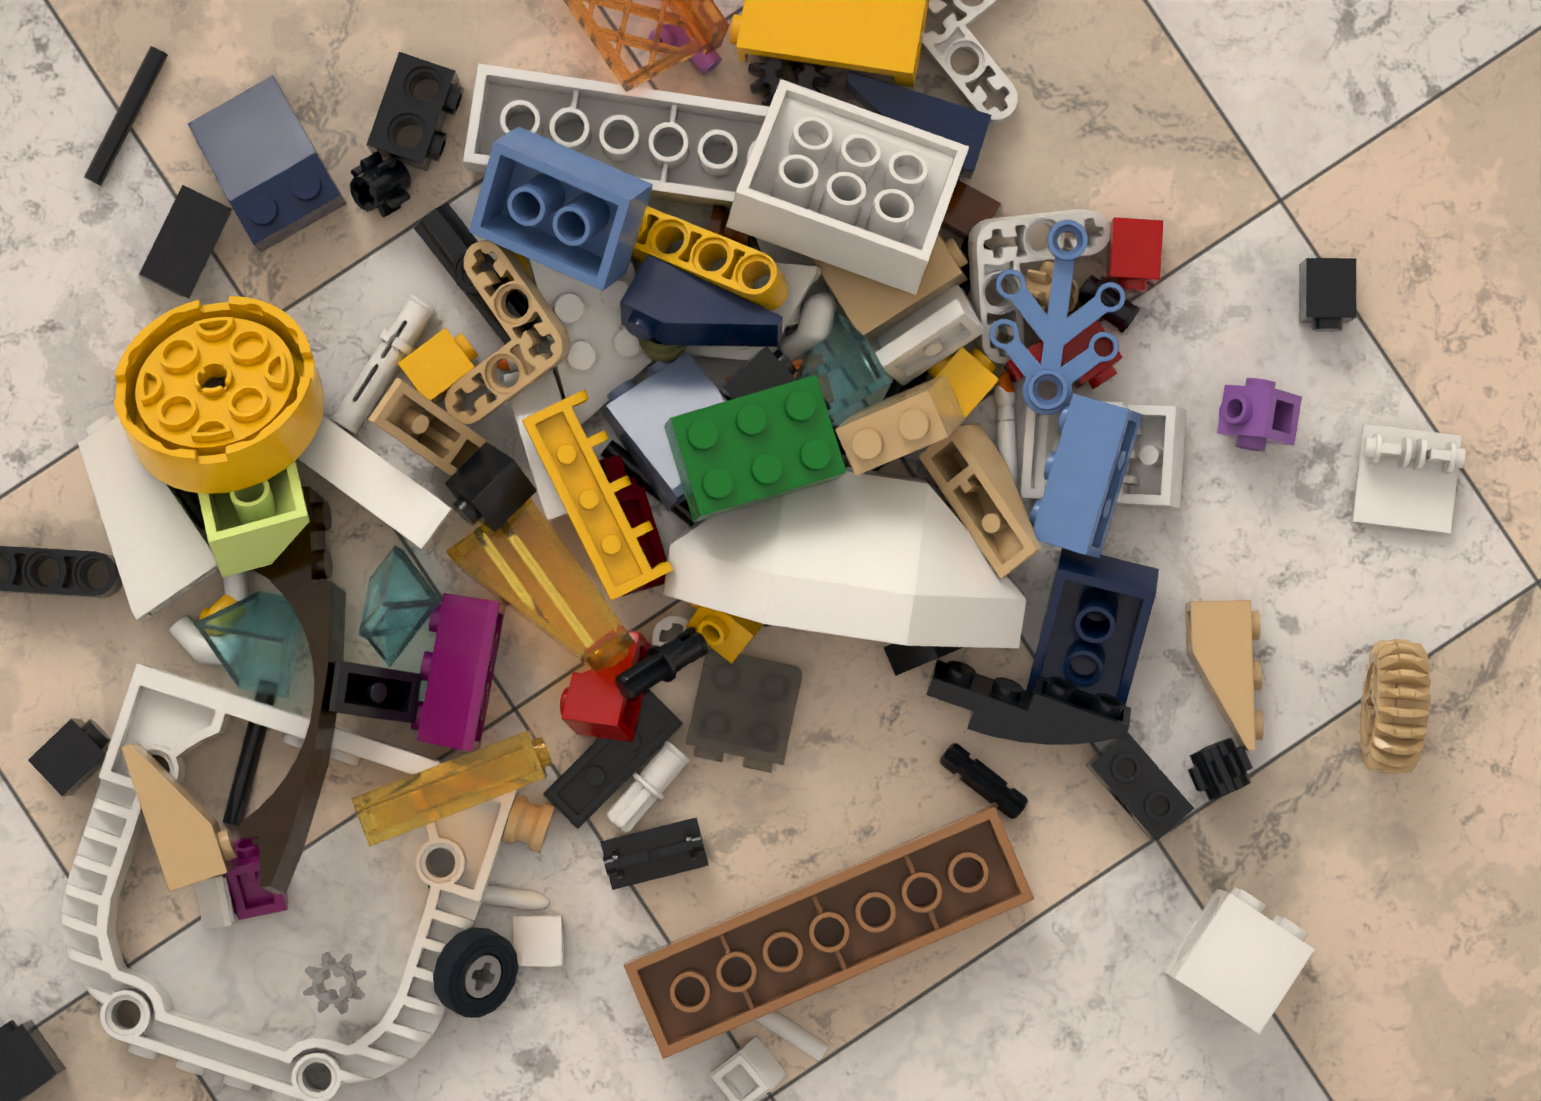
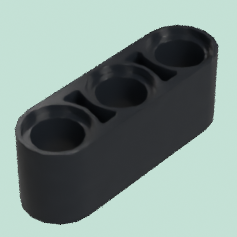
M0 546V556L6 557L10 564L9 575L0 582V592L105 598L118 593L123 586L115 558L108 554L96 551ZM53 558L60 567L59 578L55 583L45 586L38 576L39 566L43 561ZM103 561L107 564L110 571L109 581L103 587L95 589L90 585L87 574L89 568L94 563Z

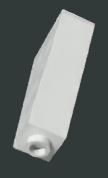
M106 415L85 429L88 437L80 441L78 446L131 612L137 620L146 621L217 573L219 568L208 543L206 533L198 526L173 487L155 478L142 466L133 452L119 417L117 416L112 419L110 415Z
M324 415L313 440L297 458L419 548L430 554L459 516L447 504Z

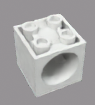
M1233 887L1229 893L1217 888L1163 972L1260 1035L1315 949L1304 942L1309 933L1284 917L1281 918L1275 915L1270 920L1261 914L1266 905L1246 891Z

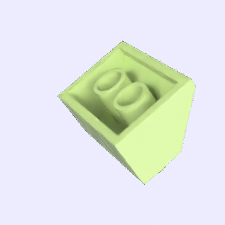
M296 460L277 475L252 487L227 493H198L208 543L222 578L271 565L310 522Z

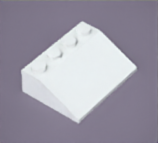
M780 79L735 192L726 227L916 295L969 146Z

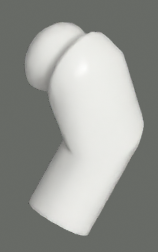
M819 292L810 295L804 302L798 328L783 338L780 343L782 353L789 360L798 359L830 335L834 313L837 309L836 300L831 294Z
M188 615L182 617L169 629L173 637L192 659L199 664L227 665L235 661L236 655L242 653L244 649V641L237 632L231 630L223 635H205Z

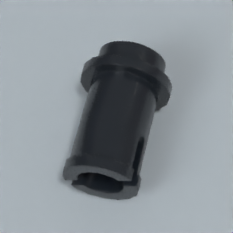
M1091 274L1079 289L1078 301L1081 303L1079 308L1095 297L1098 288L1106 282L1104 276L1098 279ZM1108 288L1101 293L1100 298L1105 306L1114 307L1119 303L1120 297L1115 290ZM1125 299V303L1120 310L1114 313H1106L1101 318L1123 333L1138 314L1140 307Z

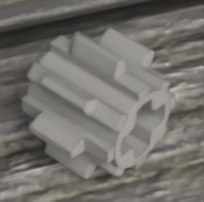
M330 952L322 954V968L309 966L305 969V973L313 981L312 986L303 991V995L311 996L315 994L320 1000L317 1010L320 1013L325 1011L330 1004H334V1007L337 1008L340 1014L348 1012V998L358 1000L364 998V992L360 990V987H357V980L364 977L367 972L366 970L354 971L350 966L352 963V954L350 953L346 954L340 962H336ZM330 970H332L335 977L344 976L346 980V985L339 989L340 996H338L335 989L326 990L324 986V981L331 977Z

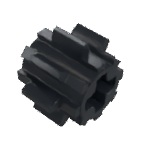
M1232 738L1221 740L1189 755L1194 767L1188 769L1196 790L1199 792L1205 790L1209 800L1230 794L1251 783L1246 771L1253 769L1244 746L1236 748Z

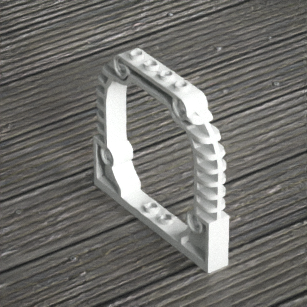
M136 663L98 777L101 779L67 880L61 909V927L67 956L82 985L97 1001L103 1004L100 1012L102 1027L113 1038L129 1043L127 1051L132 1054L156 1060L158 1053L177 1059L175 1067L193 1074L204 1075L205 1069L224 1074L222 1082L235 1088L251 1091L254 1084L272 1090L270 1098L276 1101H328L341 1090L344 1084L364 1082L378 1078L402 1066L427 1044L443 1019L447 1007L440 1002L434 991L433 974L436 961L444 946L457 933L474 927L503 842L502 837L515 797L519 793L520 786L335 726L331 747L333 749L330 758L355 766H359L360 760L363 758L416 776L410 796L421 814L429 841L422 845L416 854L415 867L417 875L424 883L430 886V891L398 992L382 1021L355 1041L335 1035L319 1033L303 1038L292 1047L285 1046L173 1009L168 991L160 981L146 973L127 968L115 928L119 897L145 818L121 747L132 743H139L152 757L156 755L162 756L169 764V773L182 784L187 768L184 757L206 741L226 733L232 716L284 732L285 735L282 742L299 748L303 745L311 718L146 664ZM437 848H445L454 856L455 868L448 876H439L430 868L429 857ZM123 1000H130L136 1003L140 1009V1021L135 1027L127 1026L119 1019L118 1007ZM315 1062L322 1063L329 1068L332 1075L329 1087L321 1089L310 1084L307 1078V1069L310 1064Z

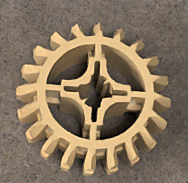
M1404 639L1381 640L1374 645L1372 652L1369 654V662L1366 665V675L1363 681L1359 730L1361 734V757L1369 770H1377L1380 773L1395 775L1408 773L1415 769L1421 759V751L1424 749V738L1427 733L1431 679L1429 678L1430 665L1428 663V655L1420 643H1411L1409 640Z

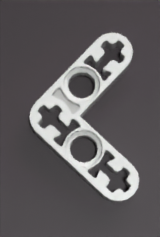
M930 0L928 7L929 15L933 18L938 17L946 10L947 4L941 0ZM949 0L953 9L964 18L961 21H957L955 14L952 13L942 23L943 34L938 35L935 31H930L927 34L924 33L922 49L971 109L990 114V124L1002 123L1008 120L1016 109L1018 102L1017 91L1013 83L967 28L1001 0H984L980 5L973 7L964 5L960 0ZM960 49L972 51L978 58V68L970 75L957 74L950 64V58L954 52ZM986 70L993 75L985 81L989 89L995 94L1003 90L1007 95L1003 102L1006 109L1002 112L996 107L987 110L983 106L987 95L979 85L973 93L966 87L977 82Z
M1071 209L991 218L978 222L972 228L968 238L971 303L985 330L983 334L974 339L976 349L994 363L1006 364L1011 360L1004 350L1000 349L999 352L997 348L990 346L989 331L996 321L987 319L988 313L995 315L1008 313L1007 319L1013 321L1018 326L1019 340L1024 344L1023 316L1010 300L1004 299L1000 304L990 305L985 297V288L992 279L998 278L1000 273L1005 270L1014 269L1020 272V263L1055 259L1050 253L1048 246L1039 251L1032 249L1028 240L1031 229L1037 224L1044 223L1051 230L1056 223L1062 220H1073L1083 227L1085 222L1086 224L1093 225L1095 229L1094 234L1088 235L1087 247L1081 255L1088 256L1102 251L1110 240L1111 229L1104 215L1088 209ZM993 230L995 235L1006 238L1014 237L1016 246L1012 244L997 245L994 248L993 255L992 250L984 248V240L992 237ZM1062 233L1057 239L1058 246L1064 251H1070L1076 247L1077 241L1075 237H1065L1064 233ZM1006 276L1003 279L1006 283L1008 294H1015L1019 291L1021 284L1017 277ZM1007 325L999 326V331L1008 335V342L1002 344L1011 342L1014 338L1012 328ZM998 327L994 332L995 338L998 336Z

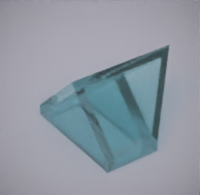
M837 310L834 313L830 335L807 352L795 377L796 380L817 375L823 397L831 406V409L828 411L830 417L891 384L868 339Z
M394 545L369 579L359 635L369 641L389 668L441 602L405 551Z
M258 591L194 623L239 689L289 698L303 627L292 606L284 596Z

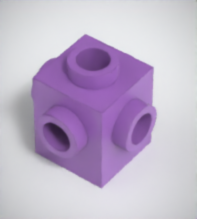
M1246 378L1245 386L1225 385L1222 403L1219 408L1217 434L1235 438V447L1250 451L1265 452L1266 443L1294 446L1302 396L1275 389L1276 382L1259 378Z

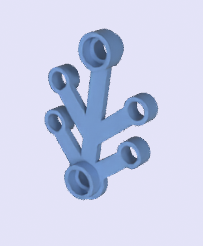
M1063 220L1056 223L1048 234L1047 246L1055 260L1047 314L1026 288V280L1022 273L1014 269H1008L1000 273L996 280L997 293L1003 299L1010 300L1043 342L1040 365L1019 340V329L1013 321L1009 319L997 320L989 331L991 343L996 348L1004 350L1025 377L1022 387L1025 403L1031 410L1041 415H1053L1062 411L1065 404L1071 400L1072 383L1100 362L1111 361L1119 350L1118 340L1113 334L1099 332L1089 341L1088 349L1061 367L1063 346L1104 314L1120 310L1126 299L1125 291L1119 284L1107 282L1098 288L1094 298L1067 318L1075 259L1084 253L1088 244L1086 230L1081 224L1073 220ZM1062 233H1071L1075 236L1077 244L1073 250L1064 251L1058 246L1057 239ZM1006 276H1015L1019 279L1021 287L1017 293L1008 294L1003 291L1001 282ZM1108 288L1116 290L1120 297L1119 303L1114 307L1105 306L1100 298L1103 290ZM1001 325L1011 327L1014 332L1013 340L1007 344L999 343L995 338L994 332ZM1099 338L1109 339L1113 344L1112 353L1106 357L1096 354L1094 350L1095 341ZM1051 381L1055 384L1057 393L1053 399L1045 400L1039 396L1037 389L1041 382Z

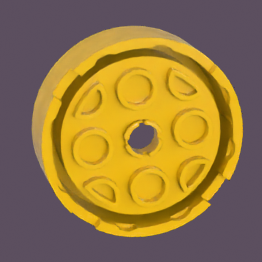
M229 296V302L201 305L200 300H196L164 313L147 325L132 340L123 353L115 372L117 384L114 405L135 456L142 466L155 478L174 488L188 492L206 494L227 493L249 488L272 478L291 465L305 451L318 431L324 412V388L304 332L281 309L264 301L248 297ZM212 377H226V386L224 388L221 385L214 388H203L204 383Z

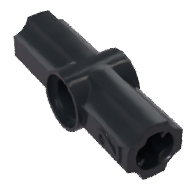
M446 202L426 215L414 227V230L505 345L511 341V338L478 290L464 282V256L468 248L478 242V240L469 232L468 227L449 203ZM482 252L485 258L483 263L489 266L490 270H493L501 280L500 283L493 285L496 291L501 285L510 281L507 277L500 278L493 267L495 262L493 257ZM516 289L511 290L507 295L506 307L508 311L515 317H523L527 313L529 305ZM537 317L533 322L522 325L521 329L523 332L530 330L540 319Z

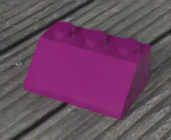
M447 593L443 594L442 603H433L429 631L436 632L433 652L425 651L423 655L420 674H422L421 681H427L424 701L418 700L415 724L411 723V729L418 731L417 741L469 752L480 751L505 615V604L492 600Z

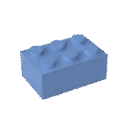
M518 126L493 143L469 232L604 291L627 272L653 184Z

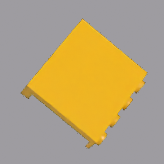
M744 0L742 15H733L729 42L736 45L739 61L747 62L748 54L890 75L894 76L895 85L914 88L930 0Z

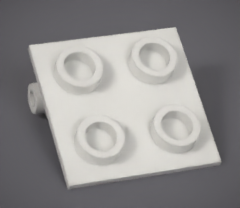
M1363 424L1352 522L1451 534L1458 468H1463L1465 462V449L1461 448L1462 435Z

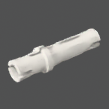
M411 293L409 295L408 301L389 330L387 331L383 328L378 336L382 341L361 373L357 376L356 381L335 413L331 415V419L358 435L359 429L400 368L398 362L416 350L413 346L434 314L436 315L438 312L437 309Z

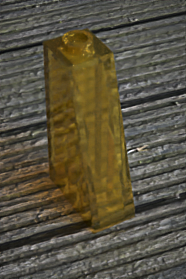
M531 497L496 532L482 524L446 551L464 574L595 672L602 667L610 668L621 662L627 656L628 648L636 643Z
M525 731L351 798L370 847L549 778L545 768L553 765L543 737L534 739L531 731Z

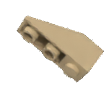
M1251 600L1191 601L1185 603L1187 654L1239 746H1244L1245 750H1256L1255 740H1262L1264 734L1262 710L1254 709V690H1261L1262 687L1260 660H1253L1252 640L1260 639L1259 611H1251Z

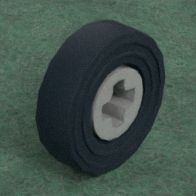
M471 927L457 933L444 946L436 961L433 982L437 997L445 1007L466 1018H480L495 1011L507 999L515 984L518 972L517 953L508 939L489 928ZM475 969L479 970V972L482 973L481 975L477 974L476 977L472 978V974Z

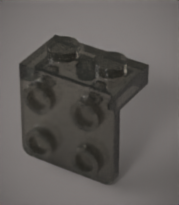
M709 650L704 658L691 723L685 742L686 745L695 746L693 756L723 762L724 753L744 757L742 767L772 773L773 763L784 765L802 680L801 670L794 665L740 654L731 664L715 650Z

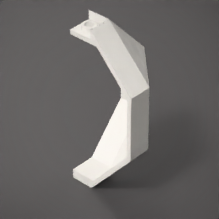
M845 467L847 473L838 480L700 520L674 538L670 544L668 561H670L674 570L665 575L663 595L762 624L899 645L1019 649L1027 601L1024 592L1009 575L1000 579L959 516L928 479L872 470L855 476L852 467Z

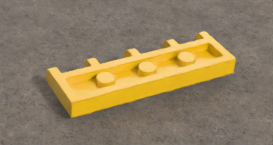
M584 389L522 419V423L610 601L674 569L670 561L662 562L651 569L637 537L653 530V526L649 520L633 529L631 528L614 494L631 485V482L626 475L609 484L592 449L609 440V437L604 430L587 438L572 407L579 406L589 399Z

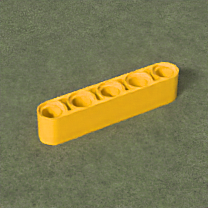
M649 206L646 207L631 259L643 263L648 254L769 311L779 308L785 302L789 293V284L770 256ZM684 240L683 245L678 251L666 254L671 244ZM719 258H727L722 268L717 271H709L714 261ZM764 275H771L770 280L765 286L759 289H752L756 279Z

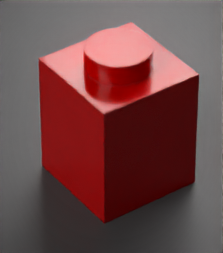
M1114 217L1109 223L1111 233L1107 247L1105 283H1117L1128 293L1147 292V285L1155 286L1160 280L1163 220Z

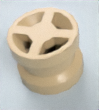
M517 794L505 826L502 841L509 844L519 841L527 844L530 851L541 853L553 818L555 806L548 803L537 806L531 804L526 796Z

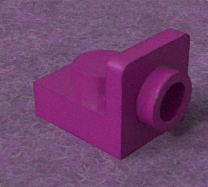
M252 839L237 840L234 843L237 858L231 860L234 869L225 873L238 919L241 920L288 910L289 900L287 893L276 895L260 887L259 846L252 845Z

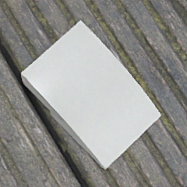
M1106 402L1143 414L1116 505L1180 509L1186 410L1177 406L1128 405L1123 402ZM1028 406L1026 408L1021 498L1038 500L1043 497L1047 480L1044 479L1045 464L1050 453L1057 450L1062 433L1058 430L1061 411L1053 415H1041L1031 410Z

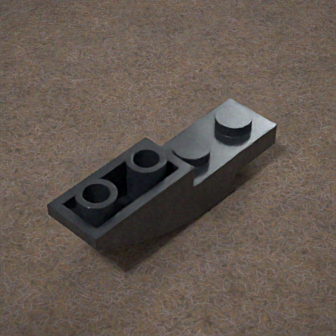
M937 659L926 694L970 710L967 729L1017 742L1045 745H1075L1101 742L1126 736L1130 726L1131 708L1124 706L1120 699L1106 693L1093 695L1078 690L1071 681L1056 676L1047 679L1037 675L1033 688L1029 692L1023 690V687L1014 680L1004 677L992 679L977 674L975 669L960 661H949L946 663Z

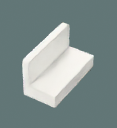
M955 285L878 337L881 349L874 354L881 368L904 386L983 334L985 330L964 290L960 286Z

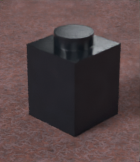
M1306 258L1299 264V323H1312V331L1317 332L1342 331V323H1349L1356 318V258Z
M485 442L444 483L457 499L452 504L455 511L470 525L474 526L479 521L493 532H496L537 491L515 460L488 442Z
M71 718L28 761L61 796H71L102 767L108 750L106 744L111 739L92 719L84 723L81 719Z

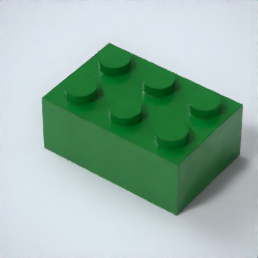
M817 375L670 417L664 425L693 522L838 480L847 473Z

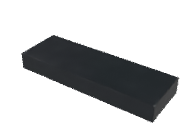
M650 689L646 690L633 741L626 742L598 738L543 795L579 829L684 723Z

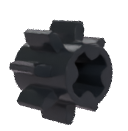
M377 151L360 160V165L350 172L354 177L350 183L351 195L355 203L367 212L378 208L381 216L386 217L400 209L401 204L411 198L407 192L411 186L410 173L406 166L394 157L383 161L381 154Z

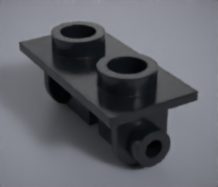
M697 817L600 842L604 855L603 861L612 890L709 866Z

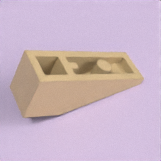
M398 377L368 419L450 477L485 442H488Z
M980 423L959 426L948 438L932 444L918 455L1000 579L1008 576L1041 550L1008 465Z
M139 743L122 746L121 749L169 892L233 870L231 860L237 858V851L230 831L228 829L221 831L218 821Z

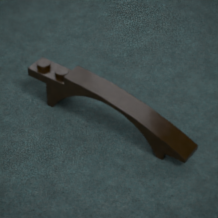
M310 486L302 487L310 522L271 565L253 569L269 579L292 606L309 644L314 673V700L311 719L300 752L287 776L275 792L256 811L239 823V838L242 840L252 839V845L259 846L260 887L276 895L286 894L306 843L328 769L337 713L329 711L336 660L343 661L346 592L332 581L327 582L326 580L330 579L333 574L332 557L330 551L326 549L325 531L330 530L332 523L331 510L328 502L324 501V498Z

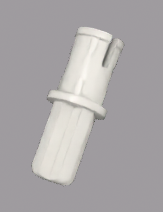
M668 740L640 774L635 772L632 775L635 778L633 783L607 812L608 819L620 830L629 832L657 798L662 801L665 798L662 795L663 791L685 765L690 763L691 760Z

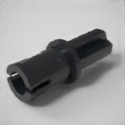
M689 627L660 647L658 645L650 647L647 650L646 658L616 676L615 684L620 690L621 695L626 699H631L660 681H673L676 678L677 672L708 653L705 638L701 633L695 632V628Z

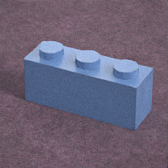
M1073 393L1071 403L1065 404L1059 417L1058 430L1062 433L1057 450L1050 453L1045 464L1044 479L1047 480L1043 497L1035 502L1030 515V522L1038 541L1096 558L1101 557L1143 414Z

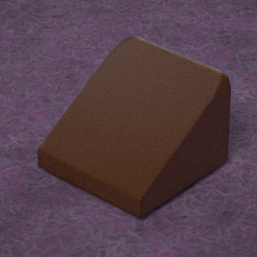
M961 181L957 182L941 228L963 240H967L972 228L980 221L993 218L1001 203Z

